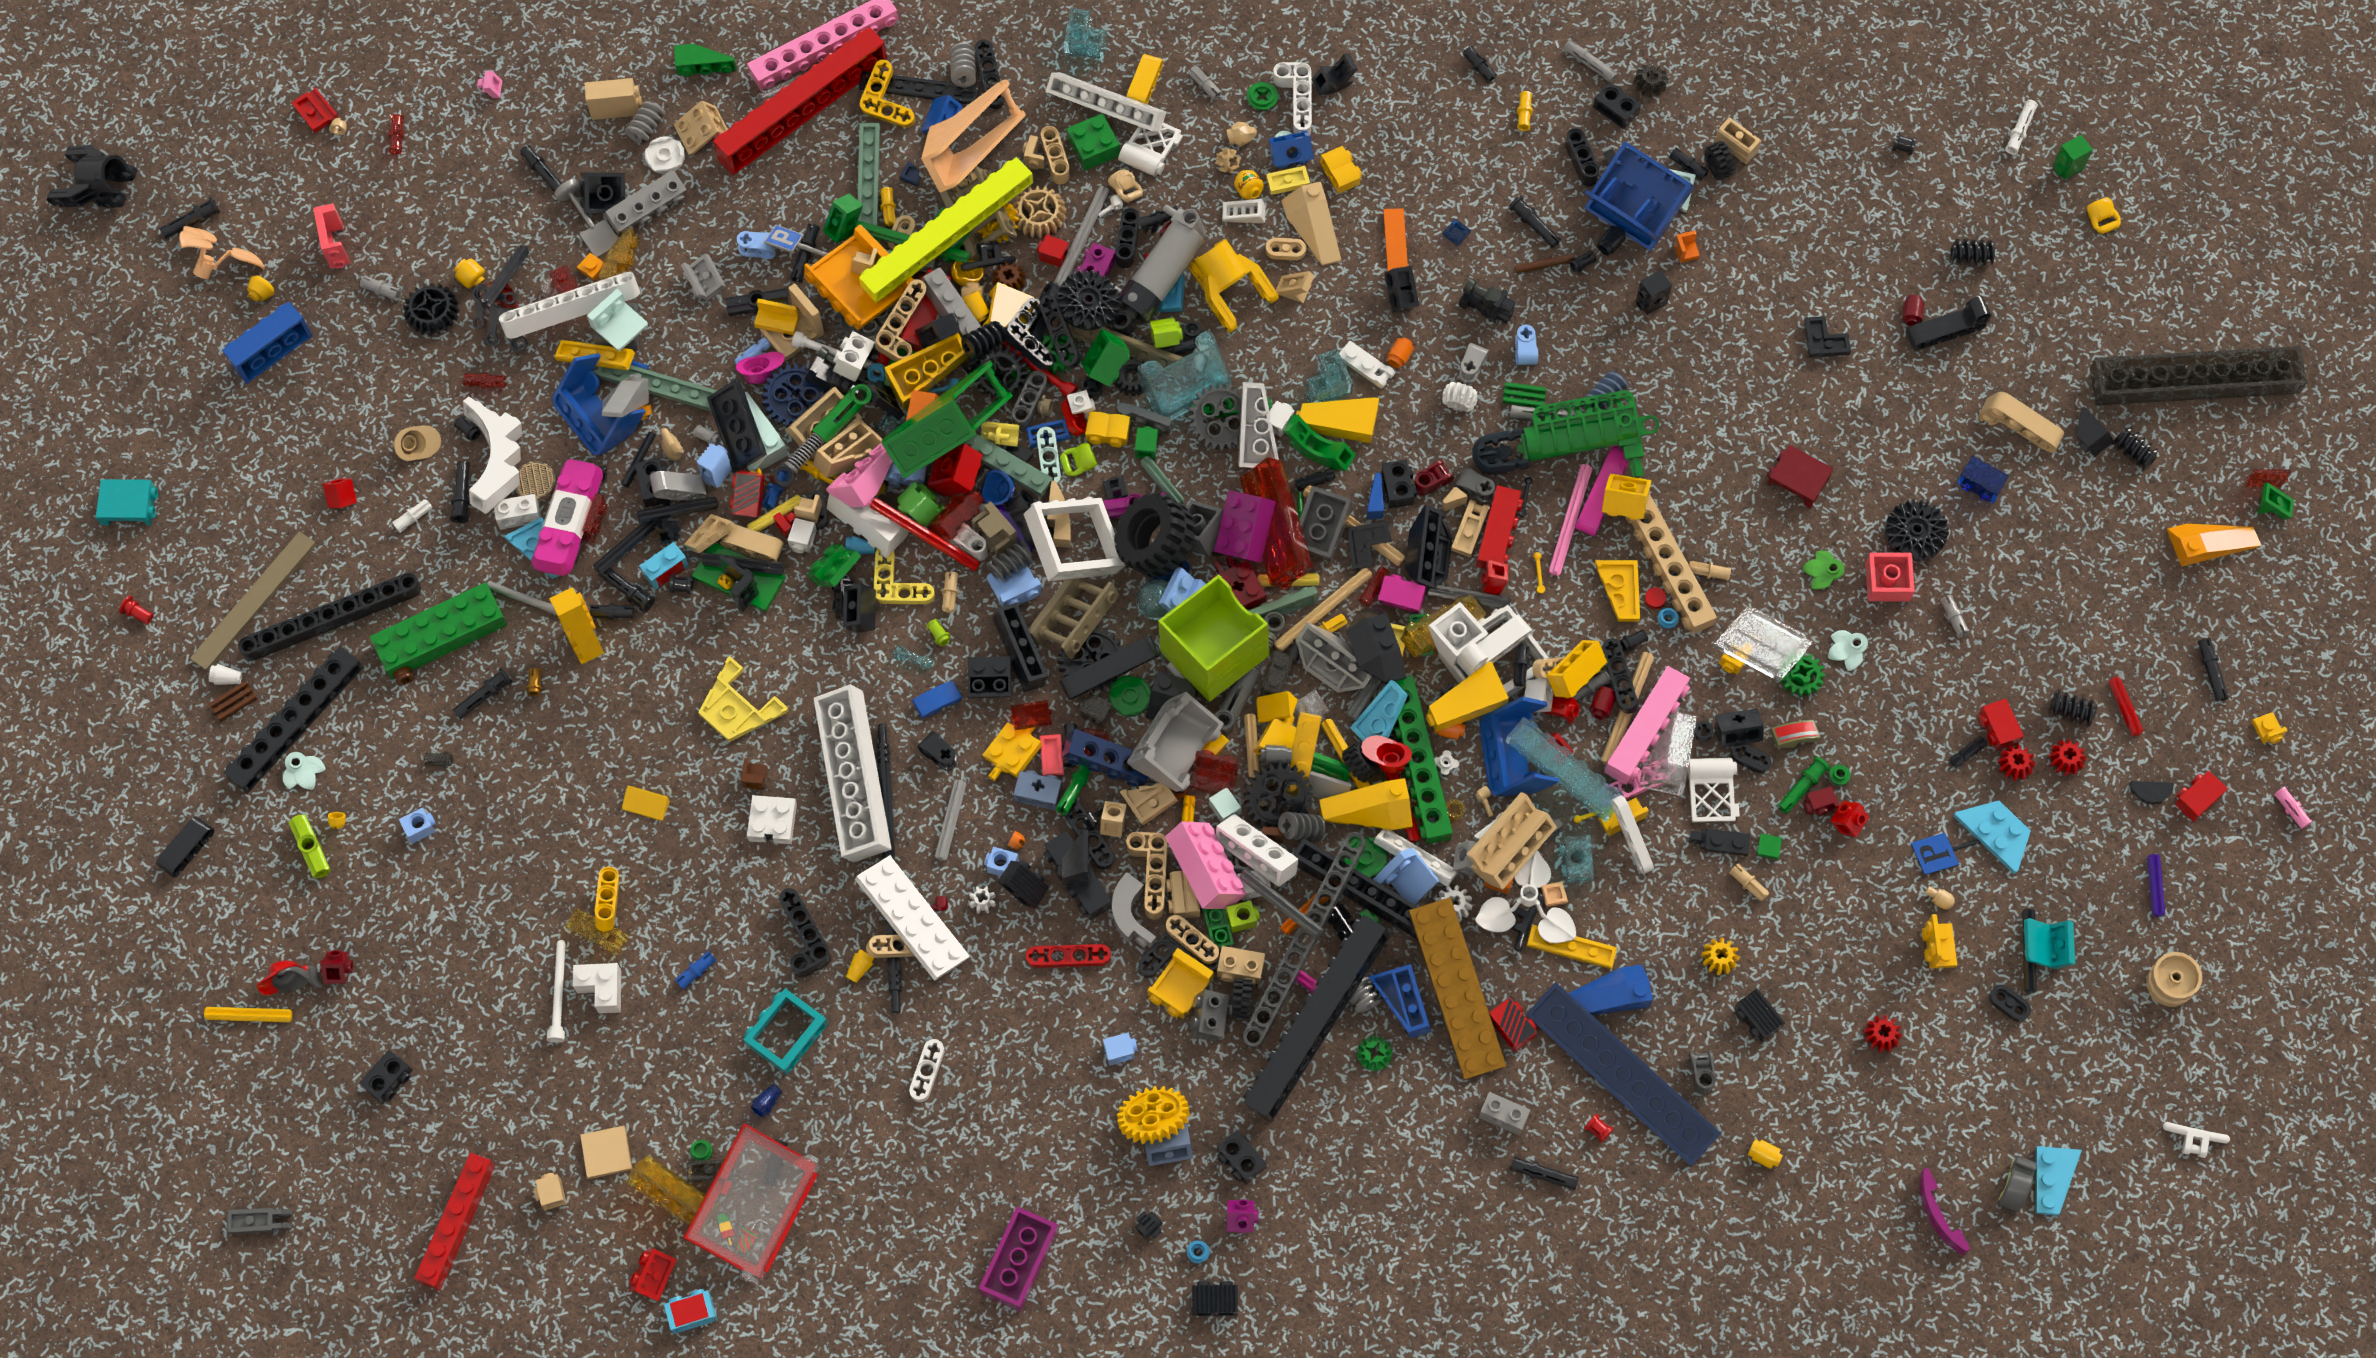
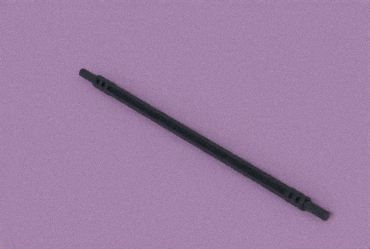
M878 724V777L891 843V850L882 853V860L891 856L895 861L890 745L887 743L886 724ZM885 919L886 935H898ZM893 941V947L897 951H900L899 941ZM887 957L892 1013L897 1014L901 1012L900 992L902 991L900 957Z

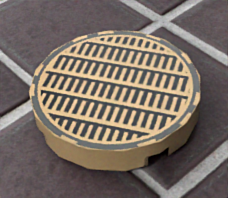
M529 462L518 469L520 485L516 488L518 495L535 494L537 500L541 501L548 498L555 489L556 477L553 470L547 464Z

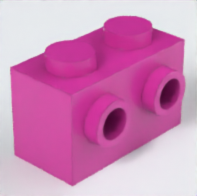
M1391 574L1390 577H1384L1378 601L1383 605L1420 614L1427 591L1426 586L1415 583L1413 580L1411 582L1404 581L1403 577Z

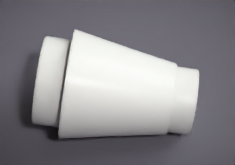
M219 664L211 666L209 682H213L214 685L241 683L242 672Z

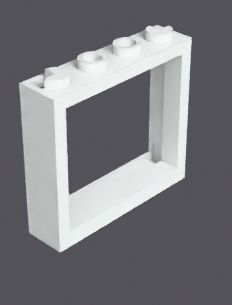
M1087 497L1082 500L1072 498L1061 502L1053 500L1049 503L1038 501L1032 503L1031 507L1024 513L1048 581L1113 575L1126 566L1119 559L1116 552L1115 533L1102 498L1093 499L1092 497ZM1089 512L1107 559L1061 564L1044 516Z
M1507 605L1498 610L1495 609L1491 616L1486 619L1481 618L1478 622L1486 631H1489L1504 620L1506 622L1509 621L1516 614ZM1531 634L1522 642L1530 647L1529 652L1535 660L1549 658ZM1438 652L1439 658L1457 682L1461 683L1466 678L1457 666L1454 665L1452 667ZM1532 667L1527 670L1526 682L1523 687L1515 686L1513 679L1503 685L1508 698L1525 688L1527 680L1536 679Z

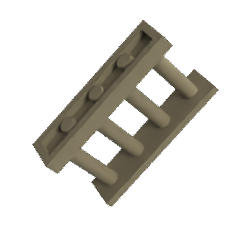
M976 166L974 172L977 178L958 193L949 190L941 192L940 195L946 208L953 206L960 197H965L969 194L974 186L986 181L990 175L989 171ZM1004 206L972 229V232L963 243L966 251L970 253V259L979 260L976 250L977 243L984 242L989 244L990 241L997 240L1003 234L1012 238L1017 237L1014 230L1015 225L1009 219ZM996 218L1000 227L979 242L976 236L977 232Z
M1086 577L1064 580L1028 629L1034 643L1041 646L1046 638L1061 645L1066 656L1072 660L1120 595L1113 583L1108 582L1104 589L1089 584ZM1082 590L1098 596L1092 605L1076 599ZM1070 606L1086 612L1079 622L1064 615ZM1058 622L1073 628L1067 638L1052 632Z

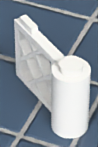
M1163 123L1161 131L1146 132L1145 128L1138 126L1128 143L1123 145L1118 161L1154 177L1157 174L1160 175L1165 166L1163 161L1174 145L1178 146L1183 138L1181 130ZM1170 132L1174 135L1172 138L1164 139L1162 133ZM1158 135L1160 141L1150 142L1149 136ZM1145 138L1147 144L1139 145L1135 141L1136 139ZM1163 146L1164 151L1160 154L1155 152L1153 147Z
M1732 758L1688 759L1687 771L1692 823L1736 821V817L1740 816L1739 804L1734 802L1733 775H1737V763L1733 762ZM1718 784H1728L1729 793L1724 798L1714 790ZM1695 785H1704L1709 790L1708 793L1701 798L1695 793ZM1711 792L1721 800L1714 809L1704 801ZM1701 803L1711 811L1706 817H1697L1696 808ZM1724 803L1730 809V816L1722 817L1715 810Z

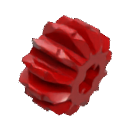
M2068 739L2066 743L2060 740L2057 745H2053L2051 748L2052 752L2049 754V759L2053 761L2050 763V767L2057 766L2056 773L2064 770L2065 776H2068L2070 772L2073 775L2077 774L2078 770H2082L2085 766L2083 762L2087 760V756L2083 755L2085 748L2079 749V742L2072 744L2071 739Z
M2020 744L2016 745L2015 749L2011 745L2008 746L2006 750H2002L2000 753L2001 758L1998 759V764L2002 766H2000L1999 772L2006 771L2005 778L2012 775L2013 781H2017L2018 777L2022 781L2025 780L2027 775L2029 776L2033 773L2032 768L2036 765V762L2032 761L2034 754H2027L2028 747L2021 750Z
M1883 1015L1882 1020L1879 1016H1875L1873 1021L1869 1020L1867 1022L1868 1028H1865L1863 1031L1864 1034L1868 1035L1865 1038V1042L1872 1041L1870 1048L1874 1049L1878 1046L1879 1053H1882L1884 1048L1887 1052H1891L1892 1046L1897 1047L1899 1045L1898 1040L1902 1038V1034L1898 1032L1901 1026L1893 1025L1896 1021L1895 1018L1887 1021V1015ZM1880 1030H1883L1882 1033L1884 1031L1887 1033L1886 1037H1883L1884 1034L1882 1036L1879 1034Z

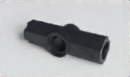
M786 288L765 292L752 290L747 295L726 298L728 315L757 314L758 306L754 302L758 299L789 305Z

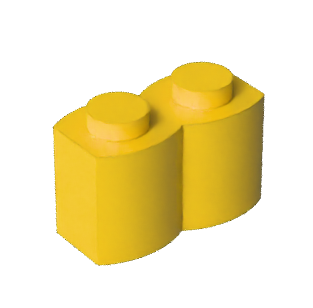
M1343 146L1322 154L1320 158V164L1338 194L1360 185L1362 177L1359 167H1355L1352 163L1351 153L1348 150L1346 151Z
M1089 412L1085 433L1086 441L1093 445L1108 443L1112 447L1117 448L1126 446L1131 424L1130 417L1120 414Z

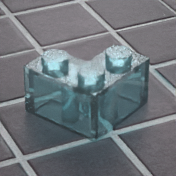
M1070 9L1064 39L1065 54L1104 59L1107 32L1104 29L1090 28V10Z
M1338 349L1318 355L1317 367L1321 374L1307 379L1306 391L1311 402L1333 401L1352 394L1353 382Z

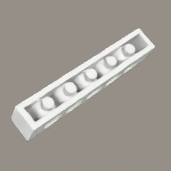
M1060 72L1051 73L1046 89L1047 93L1150 131H1161L1166 111Z

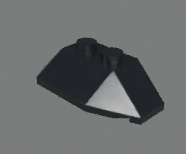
M1425 505L1409 530L1405 570L1415 583L1433 589L1448 578L1452 537L1444 520L1443 511Z
M1379 605L1359 611L1346 629V635L1359 669L1381 680L1386 685L1390 680L1397 682L1406 679L1401 650L1387 613Z

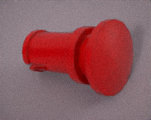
M131 595L126 597L119 607L120 614L126 612L127 616H133L145 625H148L154 617L153 613L139 606L137 601L133 602V596Z

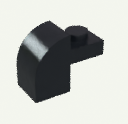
M1344 53L1334 66H1321L1311 80L1319 95L1332 94L1350 86L1353 83L1351 77L1358 68L1350 53Z

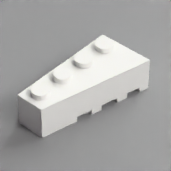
M1242 382L1238 466L1281 469L1265 386L1263 383Z
M829 494L827 509L844 524L851 525L854 528L853 531L858 536H864L871 547H877L884 558H887L907 537L909 531L870 508V504L863 508L861 506L850 507Z

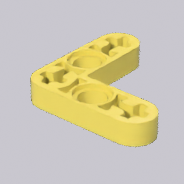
M877 548L874 573V589H876L877 602L881 604H929L934 600L935 592L930 584L894 583L895 553L893 551L887 557V564H883V556ZM882 570L890 572V576L886 579H882L878 575ZM882 584L885 585L886 593H889L885 594V597H881L878 594L882 592ZM906 589L910 591V595L907 598L899 597V592ZM913 589H916V592H917L916 597H917V598H914ZM924 590H928L927 598H923L922 593Z

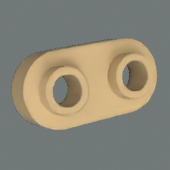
M900 216L895 221L892 230L911 235L916 230L915 221L911 216ZM904 226H909L906 230L902 229ZM887 241L889 250L893 251L896 243Z
M1271 238L1266 243V254L1269 258L1276 260H1300L1306 254V245L1300 239ZM1274 248L1279 249L1278 252H1273L1272 250ZM1297 249L1299 250V252L1294 253L1293 250Z

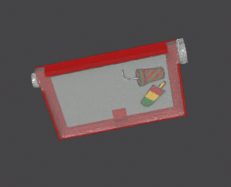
M743 1123L683 1239L741 1270L740 1279L759 1287L818 1175L817 1173L821 1167L817 1164L819 1159L810 1154L804 1157Z

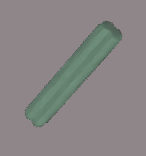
M1146 456L1141 460L1142 467L1159 488L1165 492V495L1183 504V496L1151 457Z

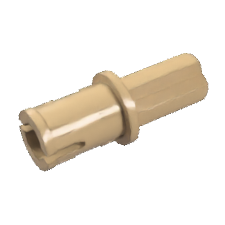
M1696 561L1689 562V567L1693 574L1707 576V579L1713 577L1728 581L1730 578L1731 568L1713 565V562L1709 564Z
M946 572L944 589H942L943 612L952 613L955 610V601L958 595V574L951 572V576H949L950 572Z
M1739 863L1731 869L1729 874L1743 885L1742 888L1744 890L1750 891L1759 901H1763L1768 896L1769 892L1755 880L1756 877L1754 875L1751 876Z

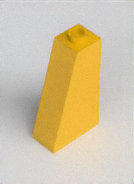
M1379 398L1302 403L1301 411L1297 410L1296 415H1299L1317 434L1371 443Z
M1492 661L1486 663L1429 706L1426 719L1430 727L1433 726L1435 731L1438 732L1492 712L1508 703L1509 698Z

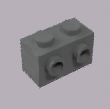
M1206 989L1195 995L1193 1000L1195 1011L1190 1021L1192 1037L1214 1042L1224 1037L1229 995Z

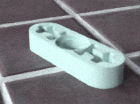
M1042 427L1037 432L1041 472L1049 475L1048 467H1052L1053 475L1057 476L1054 478V481L1058 485L1061 474L1055 432L1050 427ZM1044 433L1052 436L1049 438V447H1045L1044 438H1040L1043 437ZM1052 452L1055 458L1051 462H1046L1043 459V454Z

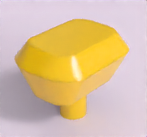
M722 574L717 580L718 584L725 589H730L734 584V580L727 574Z

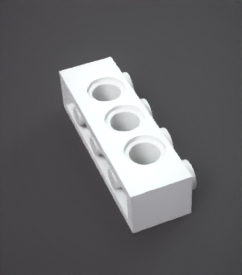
M1233 814L1217 825L1216 837L1222 846L1278 887L1296 875L1298 858L1249 825L1245 820Z

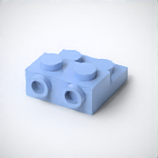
M1177 568L1159 604L1170 612L1206 583L1201 579H1194L1183 568Z

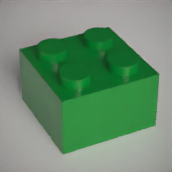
M1103 113L1066 128L1067 140L1084 171L1119 157L1120 144Z
M1101 328L1081 364L1089 377L1110 387L1111 383L1117 380L1122 365H1125L1129 360L1130 351L1123 339Z

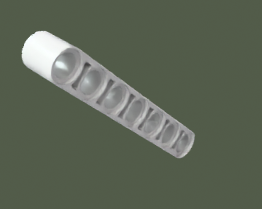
M626 272L507 311L500 315L499 322L505 336L512 339L589 314L616 289L623 294L625 301L636 298L640 294V289L634 274Z

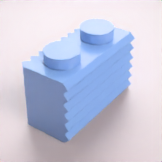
M711 443L707 450H704L702 456L699 457L697 464L703 480L718 488L732 469L727 450L720 445L715 446Z

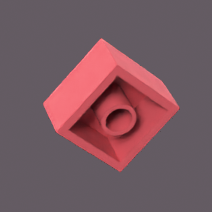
M1869 553L1865 562L1868 601L1910 602L1915 592L1912 553Z

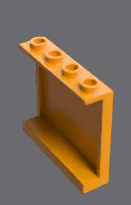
M861 224L854 229L852 237L812 266L806 263L804 267L806 281L809 284H813L819 294L831 302L833 309L836 312H840L848 325L854 326L857 331L898 302L909 283L914 280L910 277L877 303L863 290L859 280L860 274L851 272L852 260L856 256L857 251L871 255L873 248L878 249L876 263L881 257H886L889 253Z

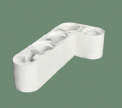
M1299 62L1278 63L1273 70L1274 84L1281 88H1293V133L1307 131L1310 135L1312 122L1311 67L1306 63ZM1300 122H1304V127L1300 126Z
M1516 615L1478 644L1471 642L1465 646L1458 656L1457 664L1470 676L1490 661L1492 663L1496 662L1529 637L1533 630L1520 615Z

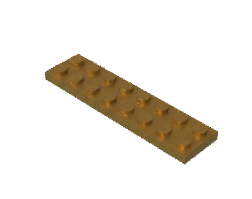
M1451 897L1409 910V916L1463 1080L1505 1067L1506 1063Z

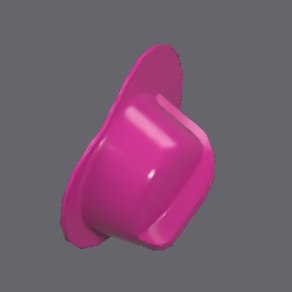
M768 352L755 357L745 358L737 363L736 370L744 375L747 384L765 383L767 378H771L773 370L783 364L785 356L780 352Z

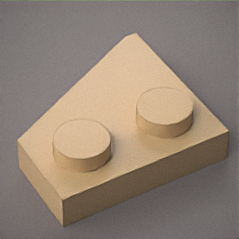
M710 514L684 545L693 552L701 553L735 529L736 526L730 520Z
M1156 783L1153 786H1140L1139 789L1134 790L1124 789L1120 791L1143 826L1178 801L1171 789L1161 783Z

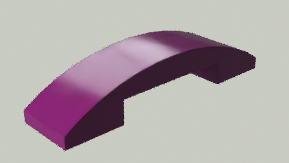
M1925 1168L1920 1173L1919 1185L1921 1200L1927 1217L1938 1235L1953 1250L1964 1255L1970 1250V1247L1960 1229L1951 1232L1932 1195L1938 1189V1186L1929 1168Z

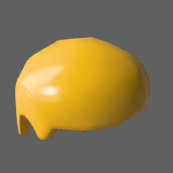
M955 261L951 266L953 280L962 287L966 286L967 282L978 283L983 277V268L962 271L960 267L963 263Z

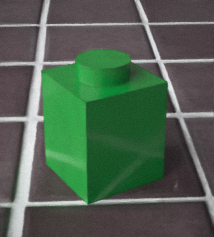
M1150 426L1137 427L1135 458L1143 459L1146 456H1150L1152 460H1156L1158 429Z

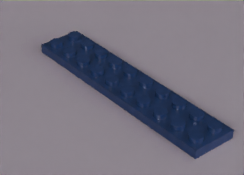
M1557 982L1547 990L1526 1014L1691 1167L1722 1134Z

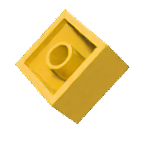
M1610 473L1605 488L1602 512L1610 516H1627L1632 520L1644 519L1652 480Z

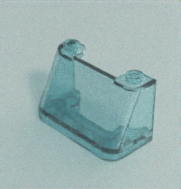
M1210 330L1196 337L1195 344L1198 350L1164 368L1157 361H1148L1138 366L1144 397L1155 413L1173 420L1188 412L1189 410L1187 409L1189 407L1195 406L1191 403V400H1198L1196 393L1203 395L1202 388L1205 387L1210 391V385L1213 384L1217 389L1218 383H1222L1223 389L1227 384H1230L1231 387L1229 372L1215 336Z

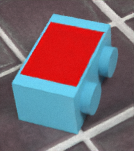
M674 542L639 565L643 576L654 590L668 582L671 575L677 576L689 567L685 555Z
M700 1289L693 1291L691 1296L682 1298V1296L669 1299V1303L664 1304L670 1330L673 1334L717 1321L711 1294L708 1290Z

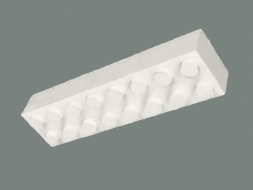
M850 684L815 697L814 704L841 857L857 862L891 850V843L863 691Z

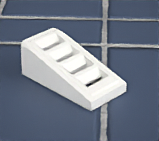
M1262 199L1223 202L1222 221L1265 223V203ZM1230 208H1233V215L1230 216ZM1238 208H1241V215H1238ZM1247 208L1250 209V214H1246Z

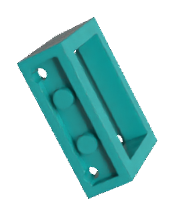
M785 988L774 996L772 1005L768 1010L764 1009L760 1013L759 1021L755 1026H750L747 1029L743 1040L746 1046L785 1075H788L826 1028L828 1022L824 1016ZM788 1000L814 1021L781 1060L758 1043L756 1039Z

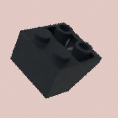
M1010 656L968 657V699L1011 698L1012 664Z

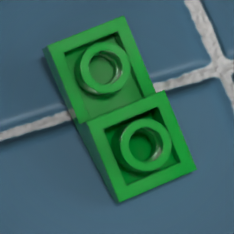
M1202 909L1209 939L1218 948L1234 945L1226 910Z

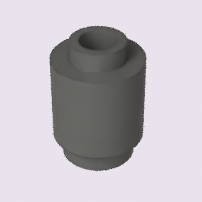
M1265 745V749L1260 751V761L1264 762V766H1269V762L1276 766L1278 761L1281 762L1282 766L1287 761L1291 765L1292 748H1287L1283 745Z

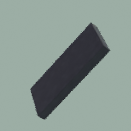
M739 379L733 380L707 397L722 442L728 452L727 455L733 472H739L767 455Z

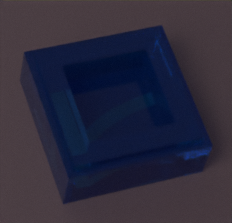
M1455 219L1443 231L1442 235L1459 246L1471 233V230Z

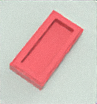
M1061 734L1040 736V741L1043 745L1041 747L1042 775L1045 777L1047 775L1064 776L1063 758H1061L1063 754Z

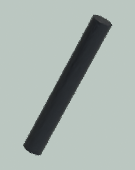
M648 432L621 483L622 486L628 488L637 472L635 463L643 461L656 437V434L653 432Z

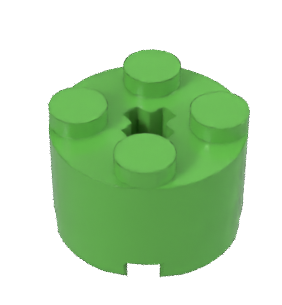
M914 480L897 498L898 509L905 515L910 514L914 518L913 521L923 527H928L945 509L943 503L938 505L936 502L938 497L924 484L920 483L917 485V480Z

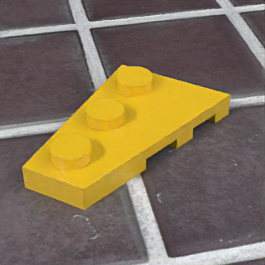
M1595 560L1596 569L1618 622H1639L1640 605L1637 560Z

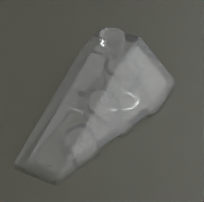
M1675 712L1642 767L1639 787L1679 796L1682 795L1687 778L1697 716Z

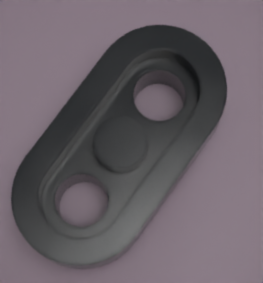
M1997 985L1991 990L1989 994L1991 1004L2016 1022H2022L2029 1017L2031 1013L2030 1004L2009 987ZM1998 994L2004 997L2003 1001L1997 999ZM2015 1008L2021 1009L2022 1014H2017Z

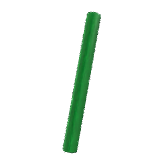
M858 221L855 226L857 227L861 224L872 237L902 245L910 237L908 234L863 221ZM949 247L939 256L967 263L970 253Z

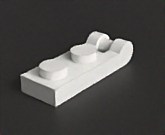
M1351 341L1347 343L1337 356L1339 360L1381 389L1387 384L1386 381L1395 375L1393 368L1384 365ZM1378 371L1382 373L1380 376H1377L1375 374Z

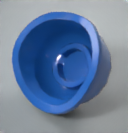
M994 469L989 471L982 489V498L985 503L991 501L995 506L1010 501L1015 493V483L1012 478L1001 470Z

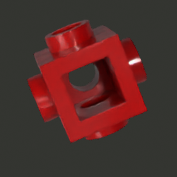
M1843 801L1830 822L1839 833L1857 837L1869 816L1860 803Z

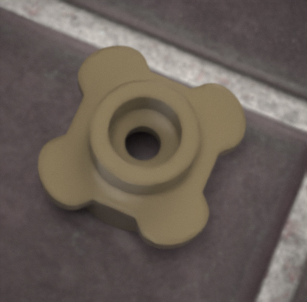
M1046 395L1042 396V400H1039L1037 411L1042 415V419H1045V415L1051 416L1053 411V400L1046 399Z

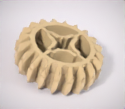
M1038 185L1036 190H1032L1029 187L1027 193L1022 191L1021 196H1017L1016 202H1013V209L1018 211L1015 216L1019 218L1015 225L1018 226L1019 231L1023 230L1024 235L1030 232L1032 238L1035 234H1038L1041 239L1044 233L1050 236V231L1056 234L1057 228H1061L1062 222H1065V202L1061 199L1059 193L1055 194L1053 189L1048 191L1046 186L1043 190H1040ZM1049 204L1055 209L1054 214L1050 213L1048 209ZM1024 209L1030 214L1029 219L1023 215Z

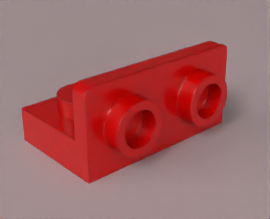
M654 1248L647 1249L646 1252L643 1251L638 1260L640 1266L637 1273L634 1272L629 1280V1285H631L629 1291L658 1302L677 1259Z

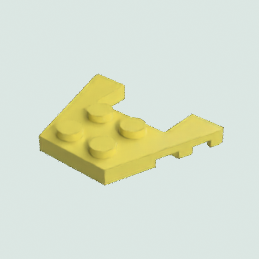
M730 656L725 661L722 672L720 671L714 687L709 691L698 712L707 723L729 742L789 712L788 707L775 696L758 711L735 691L730 684L744 669Z

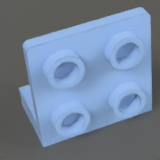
M1413 847L1399 852L1373 879L1381 885L1385 883L1388 885L1392 884L1401 897L1415 905L1439 882V879Z

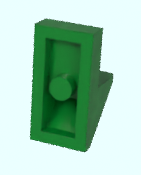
M2268 482L2264 483L2260 494L2258 514L2272 511L2284 520L2291 519L2294 499Z

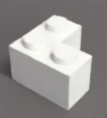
M618 963L573 965V987L577 993H595V1008L598 1013H620L621 969Z

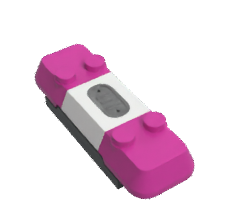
M569 459L564 463L532 555L531 563L535 570L565 576L572 571L574 563H577L601 491L600 485L603 472L599 466Z

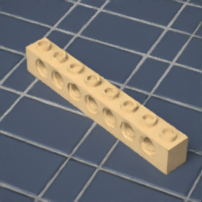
M1649 493L1644 519H1647L1650 523L1645 524L1641 522V519L1632 520L1627 516L1625 518L1635 528L1634 534L1636 539L1642 541L1646 557L1648 559L1651 558L1654 564L1655 574L1661 576L1664 591L1667 594L1670 593L1675 611L1681 613L1683 626L1686 630L1689 629L1691 634L1715 625L1717 616ZM1655 536L1659 541H1653L1650 537ZM1660 554H1666L1669 558L1664 559L1660 557ZM1674 571L1678 576H1672L1669 572ZM1679 589H1685L1688 593L1682 594L1679 592ZM1688 607H1695L1698 611L1692 612Z

